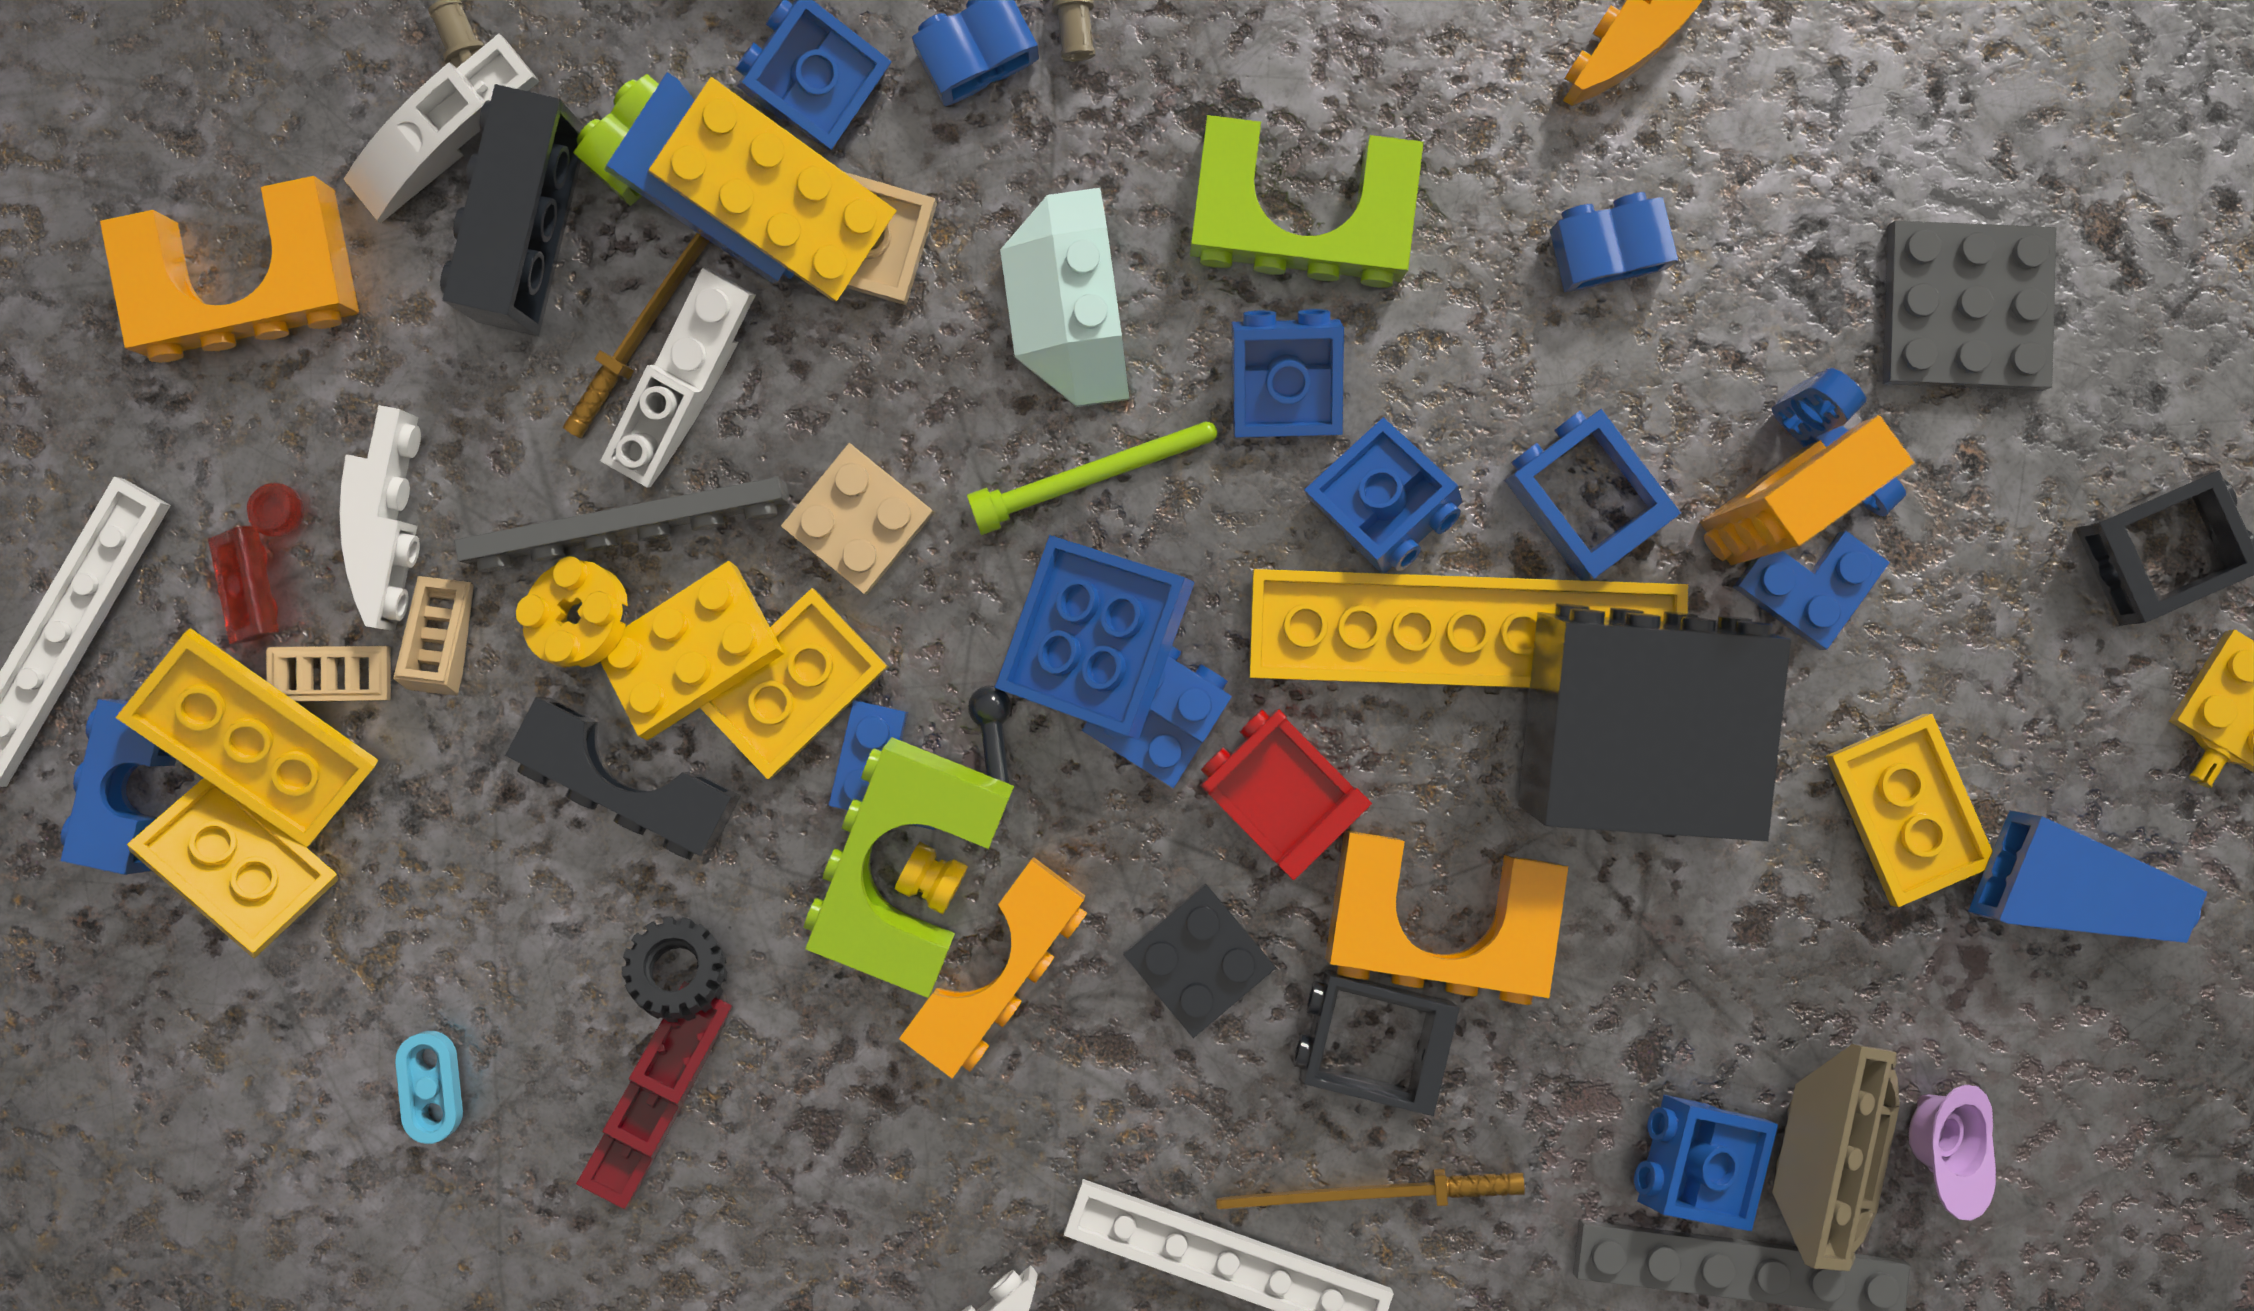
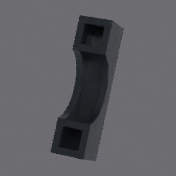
M535 697L505 755L520 763L517 772L543 785H547L551 779L569 788L565 796L586 808L595 810L598 804L617 813L614 818L615 823L632 832L643 835L645 830L648 829L664 837L665 840L662 846L680 857L692 860L694 854L704 856L712 853L741 795L694 771L682 772L668 784L652 791L629 787L616 779L602 761L597 742V721L552 698Z

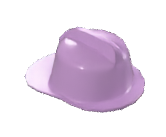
M1966 1084L1953 1089L1947 1096L1927 1094L1918 1098L1917 1109L1909 1127V1145L1915 1157L1934 1173L1937 1194L1946 1211L1956 1219L1972 1221L1983 1215L1991 1203L1995 1190L1996 1167L1992 1138L1993 1115L1991 1104L1987 1095L1979 1087Z

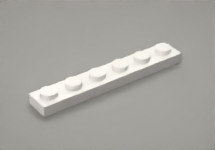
M113 477L0 671V787H7L171 506L125 479Z
M1085 1179L1081 1181L1064 1230V1236L1275 1311H1388L1394 1295L1390 1287Z

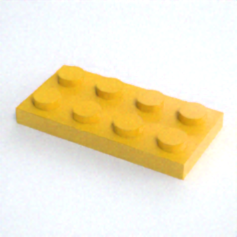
M710 77L647 171L834 302L839 299L897 211L713 77Z
M191 628L182 635L115 717L305 847L311 844L378 762V759Z

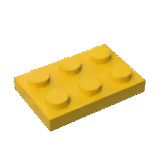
M727 561L627 625L617 646L600 662L637 735L648 741L783 655L784 652L738 567Z
M813 588L770 627L784 654L700 707L768 780L781 771L844 711L853 700L889 668Z
M1932 713L1917 716L1825 756L1890 906L1901 907L1985 871L1992 854V848Z
M205 778L200 780L127 844L129 851L253 959L338 881L337 874L308 848Z

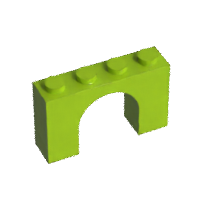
M1207 115L1190 256L1200 257L1201 264L1215 268L1232 267V262L1254 264L1253 269L1255 271L1272 275L1284 274L1286 268L1306 270L1307 277L1320 281L1339 280L1340 275L1361 277L1360 283L1370 287L1387 288L1393 286V281L1402 282L1409 268L1423 141L1369 135L1363 150L1356 210L1343 225L1331 232L1316 236H1302L1287 232L1275 225L1265 215L1257 200L1254 179L1261 122Z
M892 737L883 747L882 751L873 748L866 762L861 779L870 783L863 801L854 798L845 816L842 829L850 832L843 851L836 848L833 850L825 868L822 879L831 882L825 899L822 900L816 897L808 912L803 928L812 931L805 949L929 998L955 933L906 914L893 907L882 897L875 886L871 874L870 857L874 842L893 828L908 824H922L940 829L989 849L1014 786Z

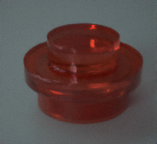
M281 483L262 485L253 492L247 502V516L251 525L259 533L266 536L283 537L289 535L298 528L303 519L304 505L300 495L293 488Z

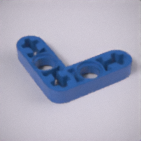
M1827 368L1791 387L1772 407V413L1782 427L1803 447L1819 440L1827 447L1848 432L1843 425L1854 416L1867 400L1862 389L1848 375L1840 370ZM1895 477L1860 503L1879 516H1886L1906 496V490Z

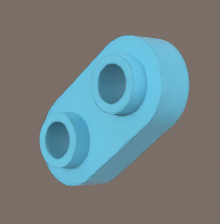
M437 1031L420 1032L406 1039L396 1054L395 1065L401 1122L405 1132L417 1142L432 1144L453 1134L462 1120L463 1107L456 1048L446 1035ZM425 1049H431L436 1053L437 1064L435 1067H430L424 1062L423 1053ZM431 1103L441 1107L443 1111L441 1121H435L430 1117L428 1110Z

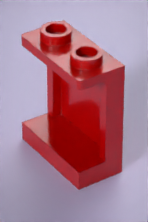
M1262 709L1239 731L1245 740L1231 754L1223 747L1200 769L1207 777L1199 785L1294 881L1372 803L1327 761L1286 719L1287 716L1280 709H1276L1270 716Z

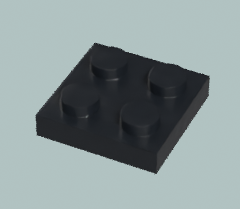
M1206 883L1123 952L1125 958L1193 1039L1276 969L1273 962Z

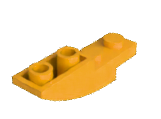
M1626 0L1620 10L1610 5L1592 33L1601 39L1592 55L1582 50L1564 78L1573 85L1563 101L1573 106L1601 94L1636 72L1665 47L1702 0Z

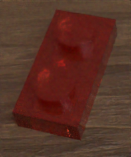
M237 526L209 538L208 542L229 644L248 643L279 632L277 624L278 607L270 590L266 570L267 553L261 544L258 526Z

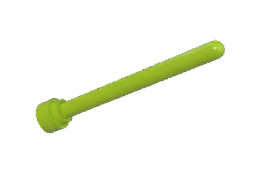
M1202 422L1002 494L999 489L989 492L987 487L969 493L967 498L980 534L984 535L1001 529L1000 523L1010 520L1008 515L1010 513L1208 444L1216 439L1217 428L1211 422Z

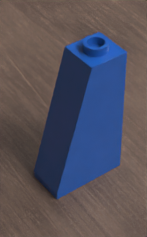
M667 72L604 170L771 283L779 281L782 274L791 279L794 275L791 271L647 172L695 101L680 81Z
M2009 810L1968 911L1975 915L2007 924L2187 943L2193 928L2200 919L2201 907L2208 892L2043 816Z

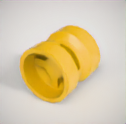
M920 841L907 861L896 883L895 890L908 897L917 895L918 892L923 893L921 897L926 899L928 907L943 915L969 866L955 859L949 861L941 859L940 862L937 861L935 848Z

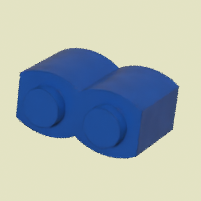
M969 0L966 3L967 8L961 13L948 17L946 14L940 13L929 17L918 27L919 32L912 36L915 52L944 106L968 98L990 83L1016 74L1039 59L1038 45L1014 0Z
M1638 192L1614 200V208L1595 211L1593 204H1584L1563 211L1561 213L1562 220L1557 221L1549 231L1564 292L1587 289L1617 280L1666 270L1676 263L1678 257L1663 197L1647 199L1645 192Z

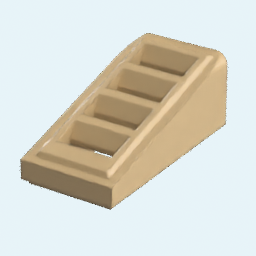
M418 576L393 677L404 688L412 691L452 696L458 695L463 674L474 585L471 582ZM430 599L454 600L453 608L430 606ZM428 620L449 622L448 630L428 628L427 622ZM425 642L444 644L443 651L424 650ZM422 664L439 666L438 672L421 671Z
M389 646L268 647L267 682L295 702L391 700V647ZM338 658H345V690H338ZM360 658H369V689L360 690ZM295 659H296V689H297V690H295ZM314 659H321V690H314Z

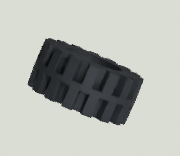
M673 917L663 918L662 924L657 925L653 921L645 925L647 931L643 935L637 932L631 939L634 943L631 949L626 948L623 955L626 965L621 967L622 977L626 981L625 987L629 995L649 1015L657 1019L663 1018L667 1022H678L680 1018H684L686 1021L695 1019V1013L701 1010L706 1013L712 1008L710 1002L714 998H720L723 992L721 988L722 982L727 981L728 972L725 969L727 962L717 940L701 924L697 925L691 919L682 917L681 921H676ZM677 948L686 949L693 953L697 959L698 969L689 985L678 991L670 992L660 989L655 984L653 968L655 962L662 954Z

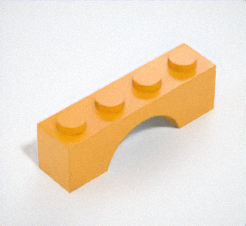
M1033 857L998 904L1008 922L1011 933V952L1005 969L992 982L975 990L960 992L936 988L899 1039L951 1078L954 1077L961 1066L970 1072L989 1047V1044L982 1040L985 1033L994 1022L1003 1028L1022 1001L1014 995L1026 978L1036 983L1054 959V956L1047 952V949L1059 933L1068 939L1087 914V912L1079 907L1084 901L1085 895Z

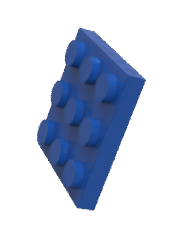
M1049 535L995 688L1139 740L1195 582L1183 576Z

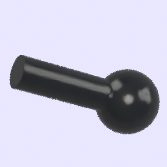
M984 686L977 689L970 697L968 703L969 715L981 727L986 775L1009 784L1002 724L1005 723L1010 715L1011 702L1004 691L996 689L995 686Z

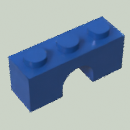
M98 699L96 708L91 712L86 723L88 744L84 761L77 768L73 779V788L76 795L72 813L66 819L61 831V843L64 847L60 861L123 875L149 872L151 869L129 851L127 844L158 817L145 815L134 809L127 797V781L131 773L140 765L149 767L175 766L176 759L115 718L128 703L127 700Z

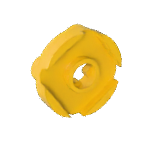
M568 556L560 559L556 565L545 571L535 581L528 595L519 601L516 608V619L523 625V635L527 645L540 659L557 667L567 668L578 665L584 668L595 665L606 658L622 638L626 624L620 620L623 613L622 604L628 607L627 594L622 583L610 571L593 562L582 561ZM582 602L577 611L581 617L578 623L573 624L567 621V615L572 606Z

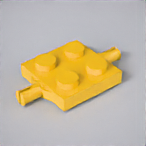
M2235 629L2224 632L2169 720L2170 723L2192 735L2205 750L2193 772L2189 775L2191 780L2198 781L2197 784L2212 788L2214 781L2226 762L2241 765L2254 773V640Z

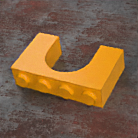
M315 176L261 187L272 244L271 263L265 278L251 294L237 302L226 305H207L194 291L187 271L177 222L155 210L100 221L124 347L148 357L151 362H171L183 358V351L200 347L204 351L228 350L237 345L236 340L252 336H255L258 340L280 339L289 335L290 328L308 325L312 329L331 328L342 324V317L359 314L335 190Z
M1878 415L1859 423L1827 447L1819 440L1801 448L1700 521V524L1707 532L1703 536L1704 541L1718 559L1722 561L1727 559L1730 565L1801 546L1913 465L1914 461L1881 416Z
M1344 831L1325 959L1329 964L1338 965V975L1368 980L1370 978V971L1392 974L1391 983L1414 988H1423L1425 979L1446 982L1445 991L1465 996H1478V989L1486 988L1500 991V1000L1524 1005H1532L1533 996L1550 997L1568 866L1504 855L1495 916L1485 935L1474 945L1463 951L1451 954H1434L1415 947L1402 931L1397 918L1396 896L1405 841L1398 838Z

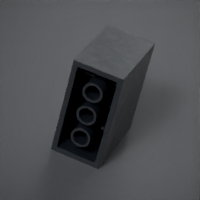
M1556 604L1555 613L1537 612L1518 801L1519 807L1547 827L1768 842L1791 639L1771 634L1772 624L1752 622V619L1734 616H1718L1717 621L1698 618L1696 614L1664 612V618L1661 621V616L1644 614L1642 610L1610 608L1609 617H1605L1604 611L1590 610L1588 606L1574 604Z

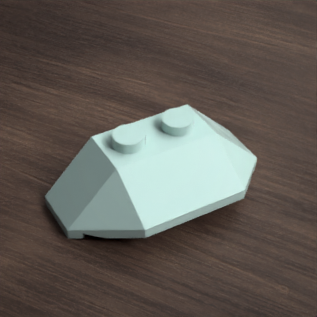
M1100 188L1047 195L1000 249L1015 358L1076 407L1129 400L1122 332Z

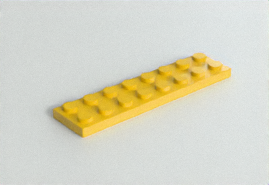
M1253 569L1249 678L1530 688L1537 612L1555 613L1556 604H1574L1588 606L1590 610L1604 611L1605 617H1609L1610 608L1642 610L1644 614L1661 616V621H1663L1664 612L1688 613V584Z

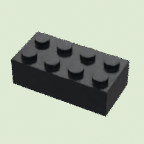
M495 84L491 100L484 102L480 113L479 125L483 134L478 154L474 153L471 156L467 166L466 179L470 187L465 207L459 208L454 219L453 234L457 241L452 261H447L442 269L440 288L442 293H444L442 301L477 323L539 337L581 161L576 157L574 151L579 145L577 144L578 135L585 126L559 98Z

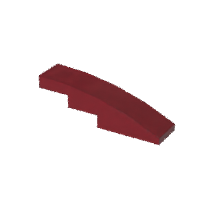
M684 981L680 989L686 987L689 983ZM714 998L710 1002L712 1008L706 1013L703 1010L695 1013V1019L686 1021L684 1018H680L678 1022H667L665 1019H662L630 1075V1083L602 1131L604 1135L576 1185L627 1211L698 1078L733 1008L732 1005Z

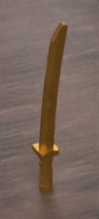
M696 233L647 303L614 355H609L601 350L598 352L594 359L601 363L602 366L588 385L586 392L581 396L577 406L572 411V415L564 423L563 429L581 439L588 429V425L591 424L592 419H594L601 405L607 399L609 392L614 388L619 376L630 379L634 370L628 367L626 363L709 240Z
M1434 1169L1435 1182L1229 1196L1217 1198L1216 1208L1229 1209L1436 1195L1437 1206H1448V1197L1525 1195L1523 1173L1446 1177L1445 1169Z

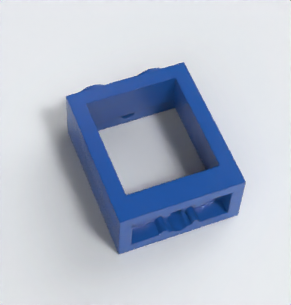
M1602 409L1588 418L1585 417L1581 410L1554 430L1560 438L1558 441L1544 451L1538 443L1533 445L1511 462L1517 471L1504 480L1580 581L1595 579L1681 514ZM1592 433L1648 507L1589 550L1533 476Z

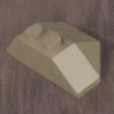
M1851 1044L1795 1084L1793 1098L1787 1111L1788 1121L1782 1149L1776 1162V1177L1772 1193L1805 1265L1814 1269L1850 1271L1855 1261L1854 1252L1864 1242L1877 1214L1900 1107L1898 1078L1894 1070L1897 1064L1896 1052Z

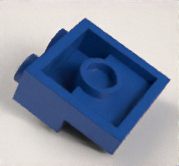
M781 0L765 24L773 30L771 36L762 48L753 42L735 67L743 75L736 86L779 119H786L829 151L835 146L892 61L814 0H795L793 3H790L788 0Z
M1306 309L1298 311V320L1276 321V312L1256 310L1244 312L1243 322H1232L1234 437L1343 435L1344 326L1340 319H1330V311Z
M1384 417L1304 489L1307 498L1344 532L1347 541L1381 574H1386L1392 567L1397 571L1407 568L1420 553L1421 547L1418 543L1432 530L1437 534H1442L1451 528L1461 513L1458 506L1463 503L1459 486Z
M1174 646L1170 650L1139 740L1087 722L1082 729L1084 733L1172 788L1179 781L1232 697L1223 691L1228 681L1214 671L1200 664L1196 672H1193L1177 662L1182 652Z
M1663 1095L1661 1107L1655 1108L1648 1118L1647 1128L1652 1138L1648 1159L1637 1166L1634 1174L1635 1188L1639 1192L1637 1202L1663 1215L1752 1231L1778 1124L1764 1118L1721 1110L1706 1103Z

